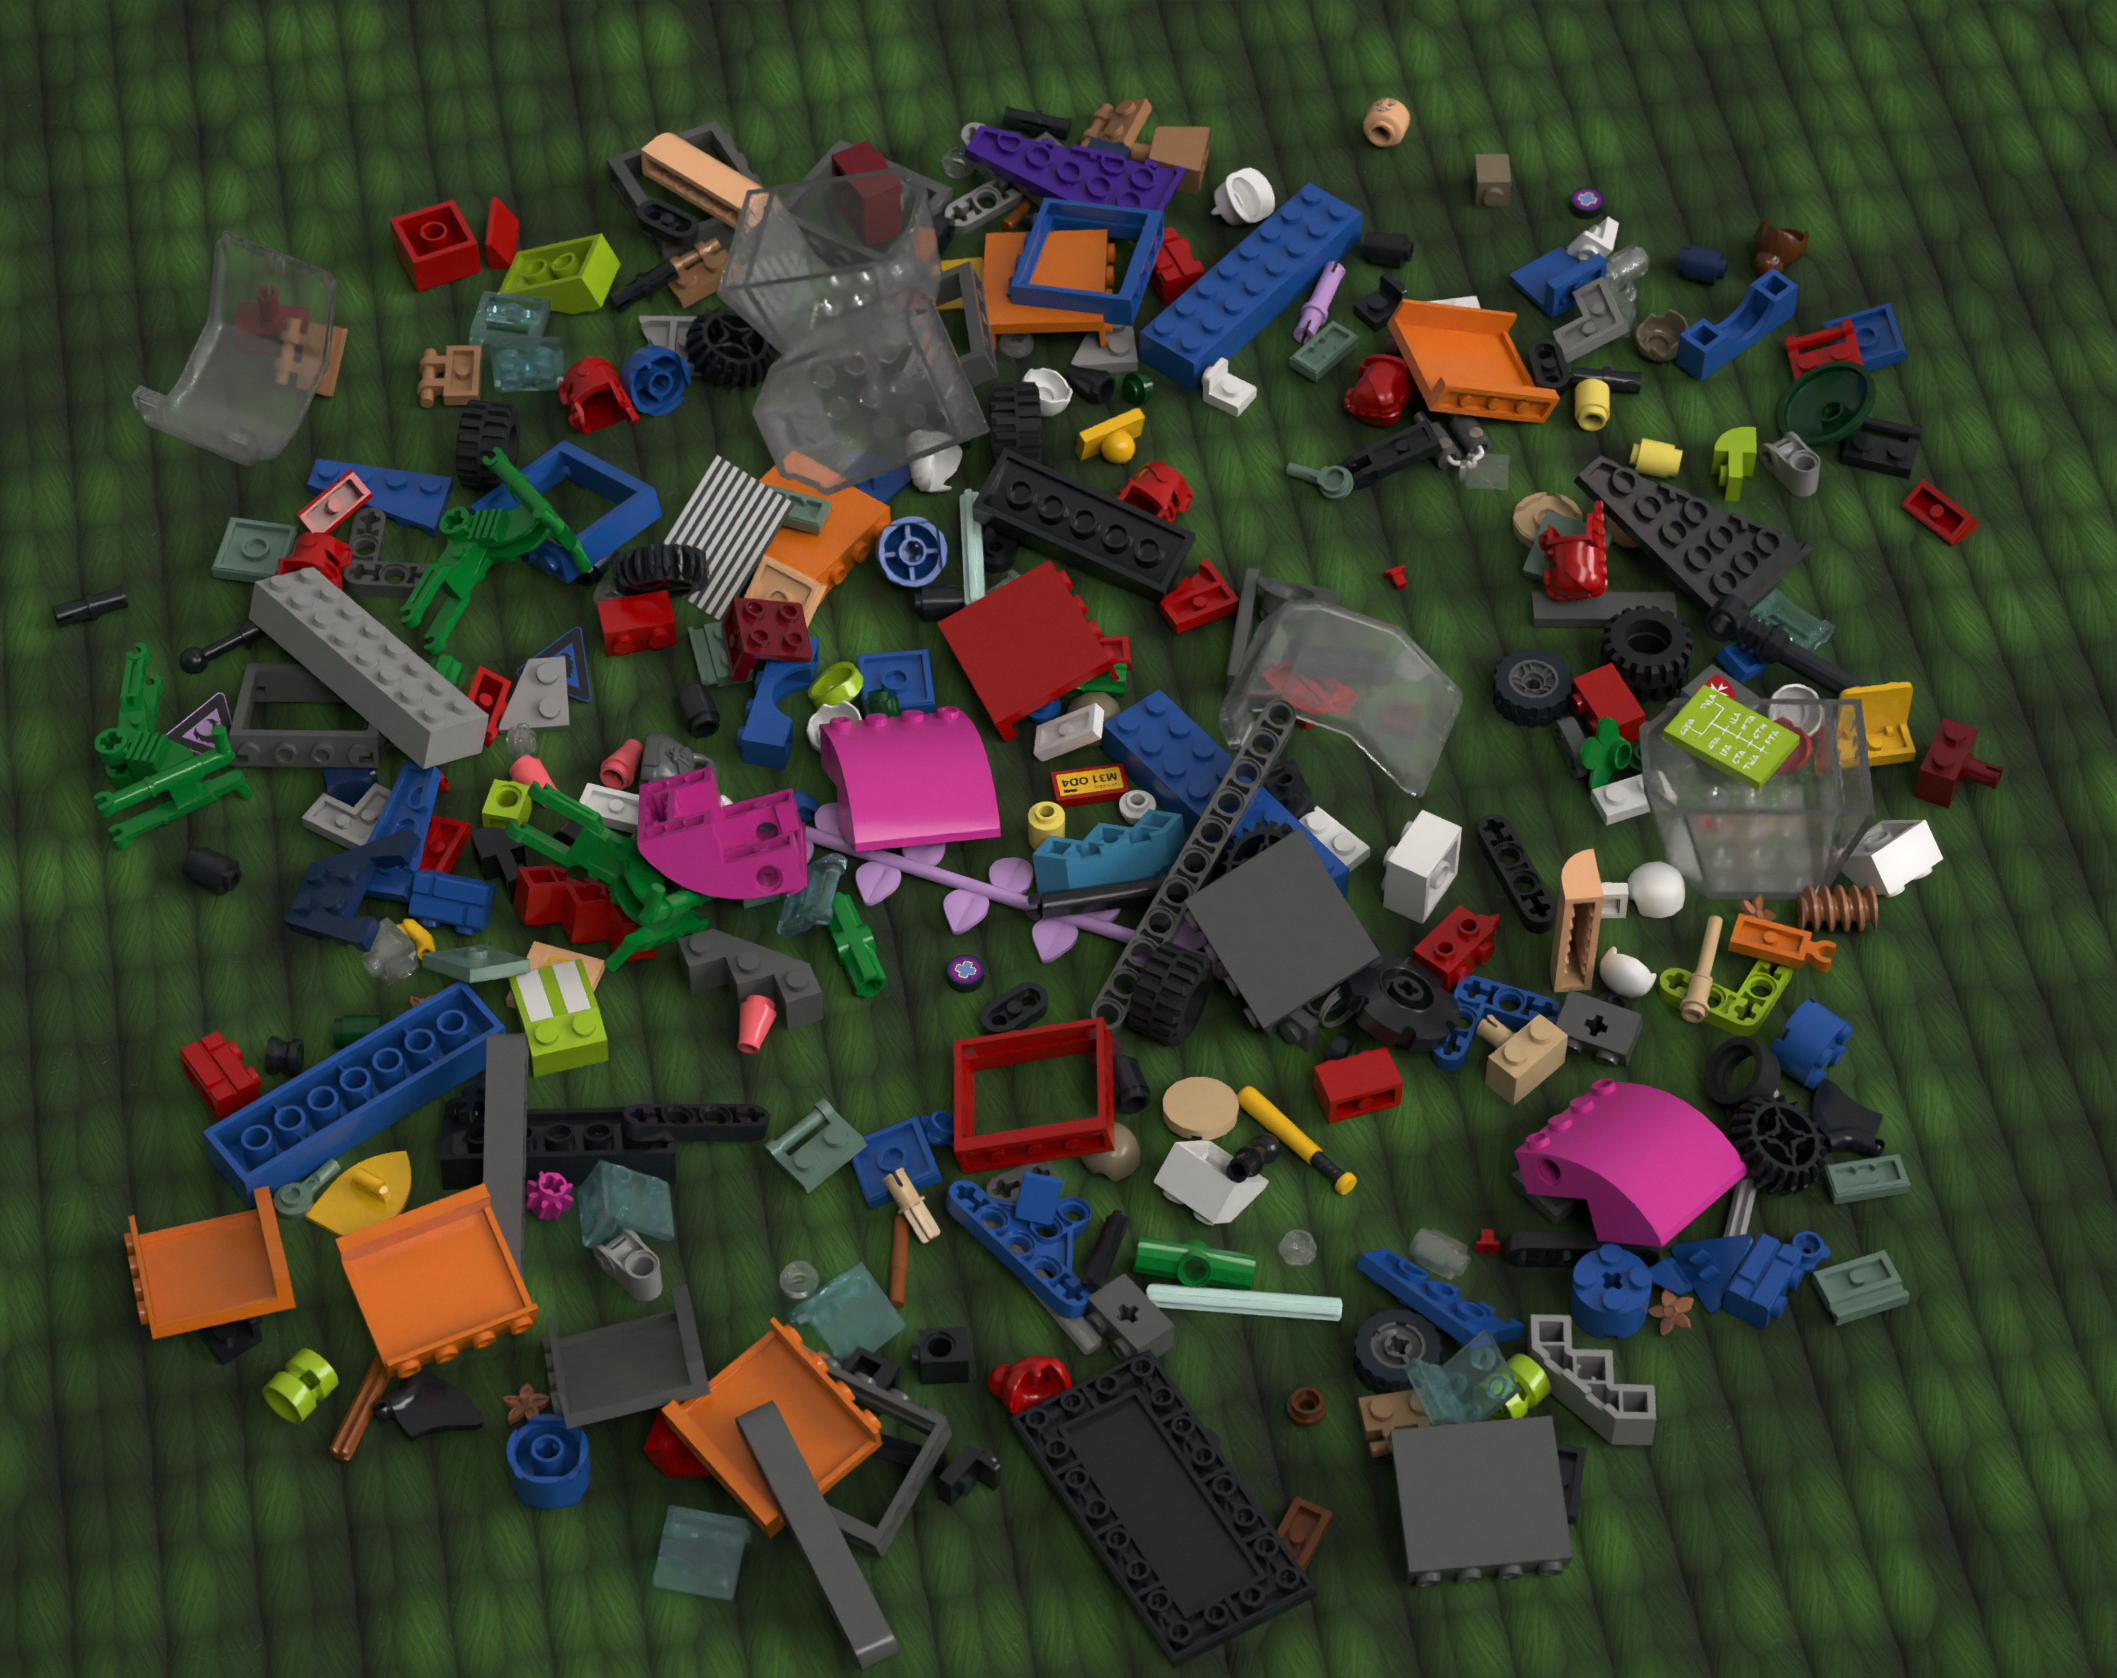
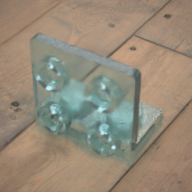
M559 337L490 340L495 393L558 390V383L563 381L564 357Z
M599 1160L578 1189L583 1246L593 1249L602 1244L606 1237H610L614 1233L617 1225L670 1242L674 1237V1226L668 1182L627 1169L621 1165Z
M862 1262L844 1269L787 1313L795 1327L809 1321L839 1364L844 1357L850 1358L857 1346L873 1353L906 1327L904 1320Z
M1482 1330L1442 1367L1435 1363L1430 1365L1417 1358H1413L1403 1367L1432 1426L1484 1422L1519 1392V1387L1492 1334L1486 1330Z
M669 1505L654 1572L653 1585L656 1588L732 1601L735 1595L745 1542L752 1543L755 1526L749 1519Z

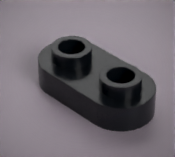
M647 200L640 204L637 209L639 227L645 232L672 245L688 246L693 244L699 237L698 220L693 215L662 200Z
M1540 338L1531 342L1528 346L1527 363L1535 387L1555 389L1558 396L1565 394L1569 388L1570 373L1560 344L1548 338Z
M986 527L983 535L984 570L994 574L1009 570L1014 563L1021 542Z
M1026 982L1017 985L986 1005L980 1014L982 1033L988 1036L1006 1033L1011 1030H1024L1041 1019L1048 1010V994L1046 990L1039 984ZM1026 1005H1032L1033 1007H1032V1008H1026V1007H1024V1006H1026Z

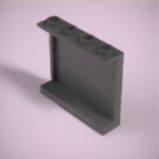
M1301 828L1184 900L1189 911L1183 914L1194 933L1202 930L1209 942L1203 945L1214 965L1222 962L1229 974L1223 977L1234 997L1242 994L1249 1006L1244 1008L1243 1011L1254 1029L1262 1026L1267 1034L1271 1032V1026L1367 966L1371 969L1383 962L1377 948Z
M687 1284L671 1288L675 1310L558 1338L553 1317L547 1318L549 1333L543 1334L542 1340L551 1388L550 1395L555 1415L563 1414L567 1429L664 1406L672 1400L680 1402L711 1394Z
M1552 1416L1390 1430L1387 1446L1389 1457H1392L1397 1490L1407 1567L1405 1583H1416L1417 1587L1426 1588L1441 1584V1580L1457 1579V1582L1460 1584H1470L1482 1580L1483 1576L1498 1575L1500 1580H1513L1522 1577V1573L1538 1572L1539 1576L1547 1577L1563 1573V1569H1568L1573 1557Z

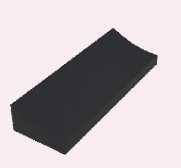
M1007 448L1003 449L972 505L974 521L1159 605L1171 592L1180 569L1196 539V534Z
M626 1107L527 1109L526 1186L529 1180L536 1182L541 1171L544 1174L548 1172L560 1173L566 1182L571 1183L573 1186L677 1184V1141H634L622 1134L620 1127ZM445 1111L440 1155L443 1190L470 1189L483 1184L484 1115L478 1114L472 1123L462 1126L459 1124V1114L448 1118ZM669 1121L671 1123L677 1124V1121Z

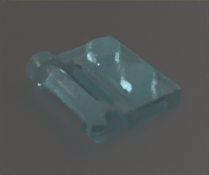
M484 291L470 328L469 343L473 345L490 343L525 348L526 352L537 354L540 349L541 337L551 312L550 300ZM486 326H492L527 331L528 335L489 330L485 328Z
M1778 589L1773 590L1751 610L1750 616L1758 615L1759 622L1762 618L1767 620L1766 626L1770 623L1785 625L1783 630L1789 633L1791 641L1810 652H1813L1821 643H1826L1835 631L1834 624L1827 620L1821 621L1787 600V595Z
M830 853L807 866L808 886L798 893L786 895L776 930L778 934L785 939H789L800 932H806L815 924L827 925L831 922L834 912L831 905L839 877L845 873L848 862L843 855Z

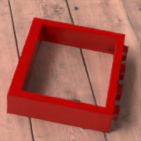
M1104 1017L1082 1019L1062 1024H1048L1043 1027L1011 1030L1006 1033L981 1037L975 1036V1038L954 1041V1153L963 1174L1115 1151L1112 1038ZM1097 1051L1098 1117L975 1136V1071Z

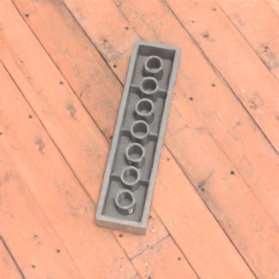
M314 567L303 568L299 571L255 581L249 619L422 769L482 753L489 715Z

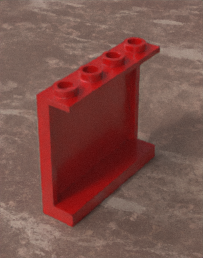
M1051 560L937 623L1005 743L1018 736L1012 726L1014 722L1105 671H1109L1114 682L1119 680L1113 667L1119 663L1109 644L1101 646L1098 640L1104 637L1095 620L1086 621L1083 615L1089 612L1079 594L1072 597L1069 590L1074 588L1068 575L1064 569L1057 572Z

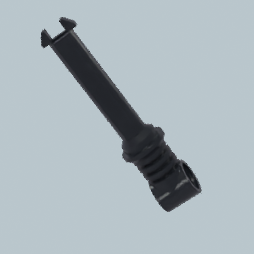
M1724 595L1720 597L1704 618V629L1712 639L1719 642H1734L1737 639L1738 646L1741 647L1745 644V650L1750 651L1751 648L1754 649L1753 654L1757 656L1759 663L1763 664L1765 661L1770 664L1779 662L1840 697V693L1845 689L1856 686H1870L1791 641L1789 633L1783 630L1785 625L1770 623L1766 626L1767 620L1762 618L1759 622V616L1756 614L1751 617V611L1748 610L1745 601L1738 596ZM1721 614L1726 615L1731 622L1726 621Z
M1222 856L1218 863L1227 861V859ZM1218 864L1205 887L1222 875L1218 869ZM1169 865L1162 866L1161 871L1155 872L1151 878L1042 893L1037 892L1027 898L1029 905L1037 904V909L1026 910L1025 913L1028 919L1039 921V918L1047 919L1148 905L1154 900L1172 867ZM1192 866L1189 869L1185 867L1192 873L1201 872V869L1197 866ZM1179 895L1167 896L1174 903L1184 902V899Z

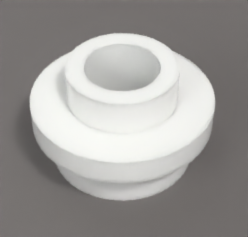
M1142 790L1129 791L1119 801L1121 815L1128 823L1133 825L1140 820L1148 809L1156 810L1154 797Z

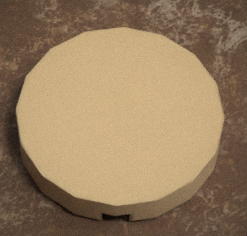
M1547 492L1535 493L1525 497L1517 504L1512 519L1514 534L1521 543L1531 549L1547 510L1582 522V511L1574 501L1560 494H1556V497L1546 496Z
M1189 1077L1177 1081L1167 1089L1162 1099L1164 1122L1171 1131L1184 1138L1191 1139L1192 1135L1202 1136L1201 1140H1212L1227 1134L1234 1128L1239 1114L1238 1097L1231 1087L1217 1079Z

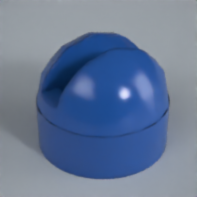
M799 790L794 796L802 822L806 823L814 819L811 813L818 810V804L810 794Z

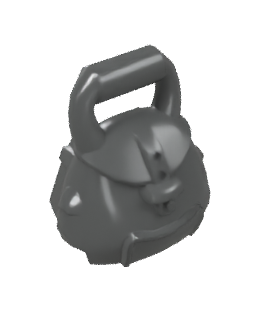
M650 733L646 735L638 789L640 785L695 771V764L705 765L704 768L712 766L717 782L719 766L712 758L700 753L691 752L689 747H684L678 741L663 733Z

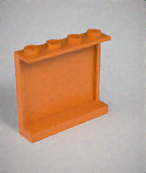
M1108 229L1049 231L1030 284L1113 294V289H1108V286L1115 285L1114 266H1109V264H1115L1116 252L1115 243H1109ZM1027 232L986 233L982 283L994 350H996L997 334L1099 331L1100 347H1106V333H1112L1113 324L1104 323V315L1012 304L1011 297H1007L1008 279L1015 275L1016 258L1018 254H1023L1024 238Z
M1402 299L1387 323L1430 411L1544 424L1560 400L1555 389L1535 387L1508 334L1509 329L1517 318L1516 313Z
M791 451L759 480L764 485L767 484L832 502V511L820 535L782 525L764 554L826 585L827 587L819 602L820 604L825 595L835 585L841 584L846 578L847 573L857 563H862L867 558L869 551L876 546L882 530L890 524V507ZM760 562L758 563L757 567L755 568V570H754V572H753L754 574H755V572H756V570H757V568H758Z
M485 1183L335 1239L336 1255L388 1379L395 1376L399 1378L410 1377L419 1372L421 1366L434 1361L437 1364L446 1363L456 1358L462 1350L474 1347V1349L485 1348L496 1341V1337L509 1332L512 1335L524 1333L533 1327V1323L538 1322V1306L536 1303L532 1304L490 1206V1194Z
M269 1186L253 1189L257 1209L145 1234H138L134 1215L128 1216L131 1232L124 1233L138 1312L141 1325L150 1324L153 1339L296 1308Z
M775 1317L769 1320L772 1329L708 1382L711 1394L688 1399L681 1405L672 1400L661 1409L666 1425L769 1539L785 1527L786 1524L742 1439L735 1422L736 1417L773 1400L822 1495L882 1445L879 1432L882 1426L877 1418L868 1409L862 1412L852 1402L855 1400V1396L847 1385L841 1380L835 1383L826 1374L829 1368L822 1358L815 1352L809 1355L801 1347L800 1344L803 1343V1340L790 1324H786L783 1327Z

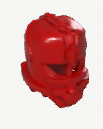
M1385 354L1368 355L1365 361H1362L1359 365L1358 381L1355 387L1347 390L1344 398V407L1351 415L1357 416L1367 424L1387 428L1400 418L1399 415L1406 402L1416 403V395L1420 390L1404 358L1401 359Z
M588 356L584 360L578 361L568 369L563 377V381L558 383L559 399L563 405L567 404L570 413L568 421L573 430L578 429L582 434H588L591 431L615 425L624 418L629 426L639 421V416L635 413V408L619 380L615 367L603 358Z
M1153 461L1138 469V472L1132 479H1128L1125 487L1119 491L1116 498L1173 523L1176 518V512L1185 513L1194 497L1192 489H1189V485L1178 471L1166 465L1164 461Z
M1602 500L1595 501L1593 513H1587L1586 535L1561 537L1556 528L1551 525H1547V530L1539 535L1540 549L1544 550V558L1549 560V570L1543 571V582L1546 586L1547 595L1550 598H1555L1557 602H1562L1563 600L1575 601L1576 599L1586 600L1590 597L1597 598L1608 587L1605 554L1607 546L1604 540L1605 528L1603 526Z
M306 531L295 540L294 548L289 558L278 559L279 567L278 571H275V575H283L299 571L303 568L314 567L342 590V573L344 567H349L351 564L353 550L344 541H339L327 533H310Z

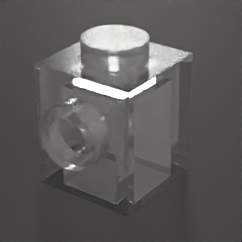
M387 917L379 922L381 926L370 951H360V956L367 972L374 978L378 976L389 987L398 980L408 977L419 966L415 943Z

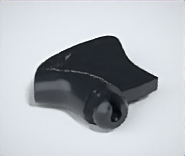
M1823 1079L1817 1087L1812 1102L1811 1118L1812 1122L1819 1123L1817 1133L1826 1136L1822 1145L1829 1150L1827 1153L1845 1150L1863 1157L1869 1155L1871 1158L1881 1157L1886 1144L1883 1139L1876 1138L1883 1115L1859 1105L1831 1080Z
M420 1371L404 1378L400 1388L384 1395L383 1400H378L373 1404V1413L376 1419L380 1422L387 1421L389 1418L395 1421L411 1442L438 1431L477 1430L483 1426V1416L470 1399L460 1390L441 1378Z

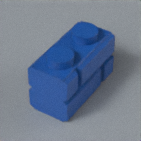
M421 869L416 871L414 877L413 893L410 899L408 914L409 916L419 917L418 923L420 925L440 927L442 922L455 925V932L476 935L477 930L486 929L490 924L496 884L429 869Z
M1764 1233L1760 1234L1725 1291L1722 1307L1724 1312L1738 1319L1744 1318L1747 1323L1760 1329L1766 1328L1772 1317L1778 1320L1787 1305L1788 1298L1784 1297L1789 1289L1796 1291L1803 1279L1805 1270L1800 1268L1803 1256L1801 1251L1788 1244H1780L1779 1240Z

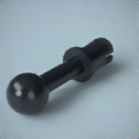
M251 620L241 625L237 622L238 631L203 649L199 647L185 649L180 655V667L185 673L199 674L207 668L209 661L244 643L250 649L252 648V643L266 637L268 634Z
M1261 1133L1254 1137L1250 1146L1242 1147L1234 1154L1233 1159L1226 1168L1228 1178L1233 1182L1241 1183L1247 1178L1258 1175L1262 1171L1264 1164L1272 1163L1279 1157L1281 1152L1279 1140L1269 1133Z

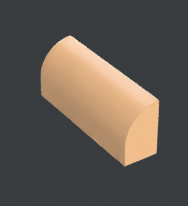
M663 133L657 136L641 149L644 175L743 234L779 205V199L774 193L672 133Z
M1594 849L1584 850L1573 855L1565 863L1562 870L1550 961V977L1554 993L1569 992V990H1591L1604 899Z

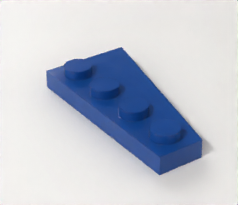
M316 459L307 483L309 494L314 496L320 495L351 469L373 494V497L362 505L361 508H378L387 517L395 519L397 525L408 529L411 526L424 529L425 535L437 537L440 520L445 513L453 490L452 477Z
M405 761L367 843L407 829H413L420 839L409 864L382 866L375 869L365 891V897L410 903L416 871H419L442 774L436 766L422 769L415 762Z
M1386 1248L1362 1253L1356 1267L1368 1275L1372 1283L1389 1290L1397 1296L1401 1304L1414 1308L1425 1316L1428 1322H1432L1436 1328L1443 1329L1454 1337L1455 1342L1465 1349L1476 1350L1518 1339L1521 1335L1524 1324L1513 1318L1509 1320L1508 1324L1493 1316L1495 1308L1482 1301L1477 1305L1467 1302L1458 1297L1461 1289L1448 1282L1429 1281L1427 1279L1428 1271Z

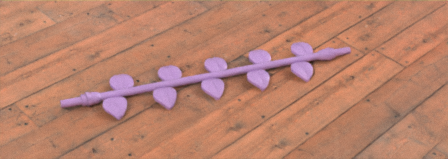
M838 802L827 803L819 807L814 817L815 828L806 826L807 863L814 853L813 843L870 861L857 869L855 877L858 891L865 906H873L891 895L900 885L901 872L958 889L949 893L945 897L943 904L945 917L954 935L962 934L982 921L988 913L989 900L1024 911L1037 909V904L1029 905L1027 900L1029 896L1022 895L1029 889L1033 881V869L1026 860L1009 857L995 861L989 868L990 884L934 867L942 860L945 854L946 843L901 847L902 856L881 849L855 852L838 830ZM769 822L758 826V828L764 831H770L776 827L773 823ZM1119 908L1041 919L1033 926L1032 940L1042 963H1049L1068 952L1074 946L1078 938L1077 928L1127 944L1135 930L1111 923L1119 915L1121 910ZM1185 920L1173 943L1210 958L1206 951L1201 952L1204 949L1203 945L1208 943L1204 938L1205 934L1202 930L1194 933L1188 921ZM1143 955L1133 956L1137 963L1146 964L1148 960ZM1222 962L1216 965L1213 963V975L1223 981V977L1229 974Z

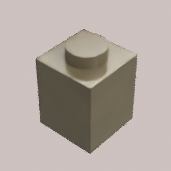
M1475 154L1473 173L1475 207L1509 206L1511 189L1509 154Z

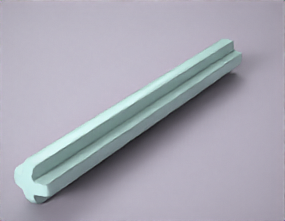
M971 488L965 489V494L960 495L965 606L986 596L982 524L973 520L972 505L979 492H972Z
M1153 1283L1148 1284L1146 1296L1160 1308L1339 1321L1342 1316V1299L1336 1297L1205 1287L1191 1288L1188 1286Z

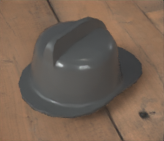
M1265 577L1258 578L1257 584L1264 590L1260 617L1265 621L1285 627L1303 624L1309 620L1318 605H1335L1341 601V596L1338 593L1319 586L1287 583Z

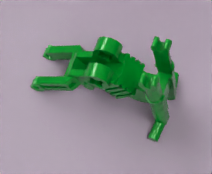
M499 447L493 448V453L496 455L493 459L484 456L482 461L506 485V491L511 497L521 504L508 512L503 508H499V510L493 508L491 511L489 509H484L483 511L479 509L476 510L473 516L464 507H454L448 510L442 516L439 523L440 530L448 539L447 547L437 562L429 563L405 605L400 608V611L405 616L400 619V622L406 629H413L421 622L423 613L439 587L447 593L448 598L424 635V638L429 643L424 646V649L430 656H436L444 650L445 641L470 601V590L476 583L484 580L485 572L493 562L495 564H500L501 562L507 564L508 561L514 563L516 556L534 550L550 534L557 543L562 544L567 549L580 573H586L592 568V564L578 538L553 510L548 500L543 498L528 482L530 478L525 474H521Z
M143 642L135 644L138 651L137 654L132 652L126 653L127 659L120 695L121 707L119 709L118 728L102 731L94 742V747L101 762L106 765L105 770L109 780L118 791L114 793L102 791L95 794L93 799L103 818L110 817L116 812L153 796L155 798L158 793L166 790L169 791L173 800L162 805L159 803L156 805L157 807L122 823L112 825L108 831L117 850H123L130 846L133 838L164 824L165 826L169 825V822L219 800L218 797L233 790L244 801L249 800L253 796V791L245 781L241 769H234L217 778L208 779L201 783L202 778L206 774L231 764L235 757L225 726L217 725L211 730L215 748L196 756L193 755L189 748L168 739L167 734H162L161 736L160 733H155L160 698L165 687L161 677L157 674L149 675L152 683L151 686L145 683L147 664L151 659V654L147 645Z
M533 781L527 791L531 799L546 805L584 827L572 847L532 827L526 822H523L519 827L514 820H510L504 830L505 834L513 841L524 843L566 867L581 865L588 870L587 874L590 878L597 881L601 879L608 884L611 903L621 906L629 918L643 926L636 932L626 935L623 942L604 961V965L610 971H617L632 953L647 951L669 941H677V939L687 934L705 931L709 921L707 919H697L698 911L690 909L697 905L702 907L705 902L718 897L708 896L685 887L668 895L663 886L666 880L665 875L652 866L639 852L637 830L631 838L621 836L604 826L600 813L559 792L548 783L541 788L537 781Z

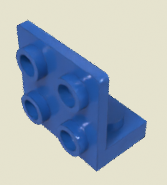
M1558 247L1510 274V281L1549 317L1554 318L1577 305L1572 293L1573 291L1602 276L1605 280L1607 260L1598 253L1587 260L1578 262L1563 247Z

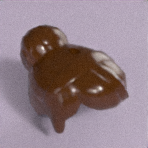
M1763 218L1760 227L1754 235L1753 246L1756 253L1753 259L1754 272L1759 277H1762L1773 268L1781 273L1784 266L1800 259L1807 249L1808 231L1805 230L1804 234L1796 229L1767 226V218Z

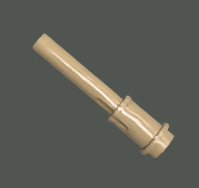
M1710 916L1708 919L1696 972L1690 975L1686 998L1680 1002L1679 1009L1682 1017L1691 1023H1700L1709 1015L1710 1008L1707 1003L1711 988L1713 987V979L1710 975L1723 925V919L1719 916Z

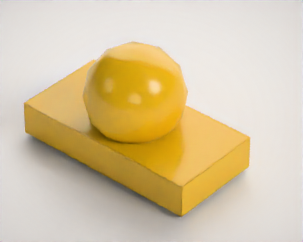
M1135 408L1079 432L1075 453L1081 461L1102 452L1103 456L1111 463H1126L1135 453L1133 439L1141 436L1145 420L1144 414L1140 408Z

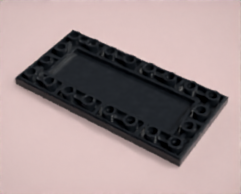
M1150 1349L1010 1417L1012 1428L1172 1669L1316 1596V1588Z

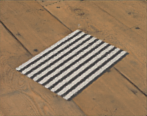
M718 455L664 543L667 545L676 543L678 545H689L697 547L706 553L709 564L708 585L693 595H684L683 598L721 622L727 613L733 597H738L795 503Z

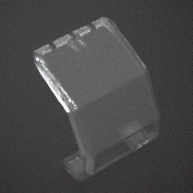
M224 231L215 245L208 320L178 383L167 396L139 385L132 393L137 415L150 427L244 466H252L276 459L298 432L329 366L338 282L335 280L334 274L314 265L308 266L306 262L284 253L278 255L276 250L251 241L249 245L248 239L229 231Z
M1285 601L1259 624L1221 707L1219 721L1229 748L1241 749L1255 724L1251 712H1262L1269 701L1282 698L1288 700L1296 709L1297 719L1349 736L1403 791L1411 793L1414 797L1422 798L1464 698L1462 690L1400 626L1327 601Z

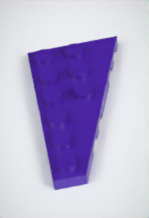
M981 125L964 153V157L1046 198L1163 212L1187 171V168L1175 166L1174 170L1157 166L1158 162L1145 160L1144 163L1126 160L1124 155L1073 144L1071 148L1054 145V140L1044 138L1041 139V142L1024 139L1020 133Z

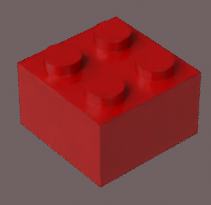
M454 200L390 219L393 248L417 292L481 272L478 243Z

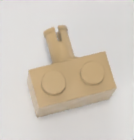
M1491 1014L1486 1016L1487 1020L1483 1019L1476 1030L1478 1036L1483 1037L1497 1048L1496 1051L1488 1056L1485 1084L1512 1106L1565 1063L1568 1035L1541 1014L1537 1015L1520 1031L1515 1033L1496 1020Z

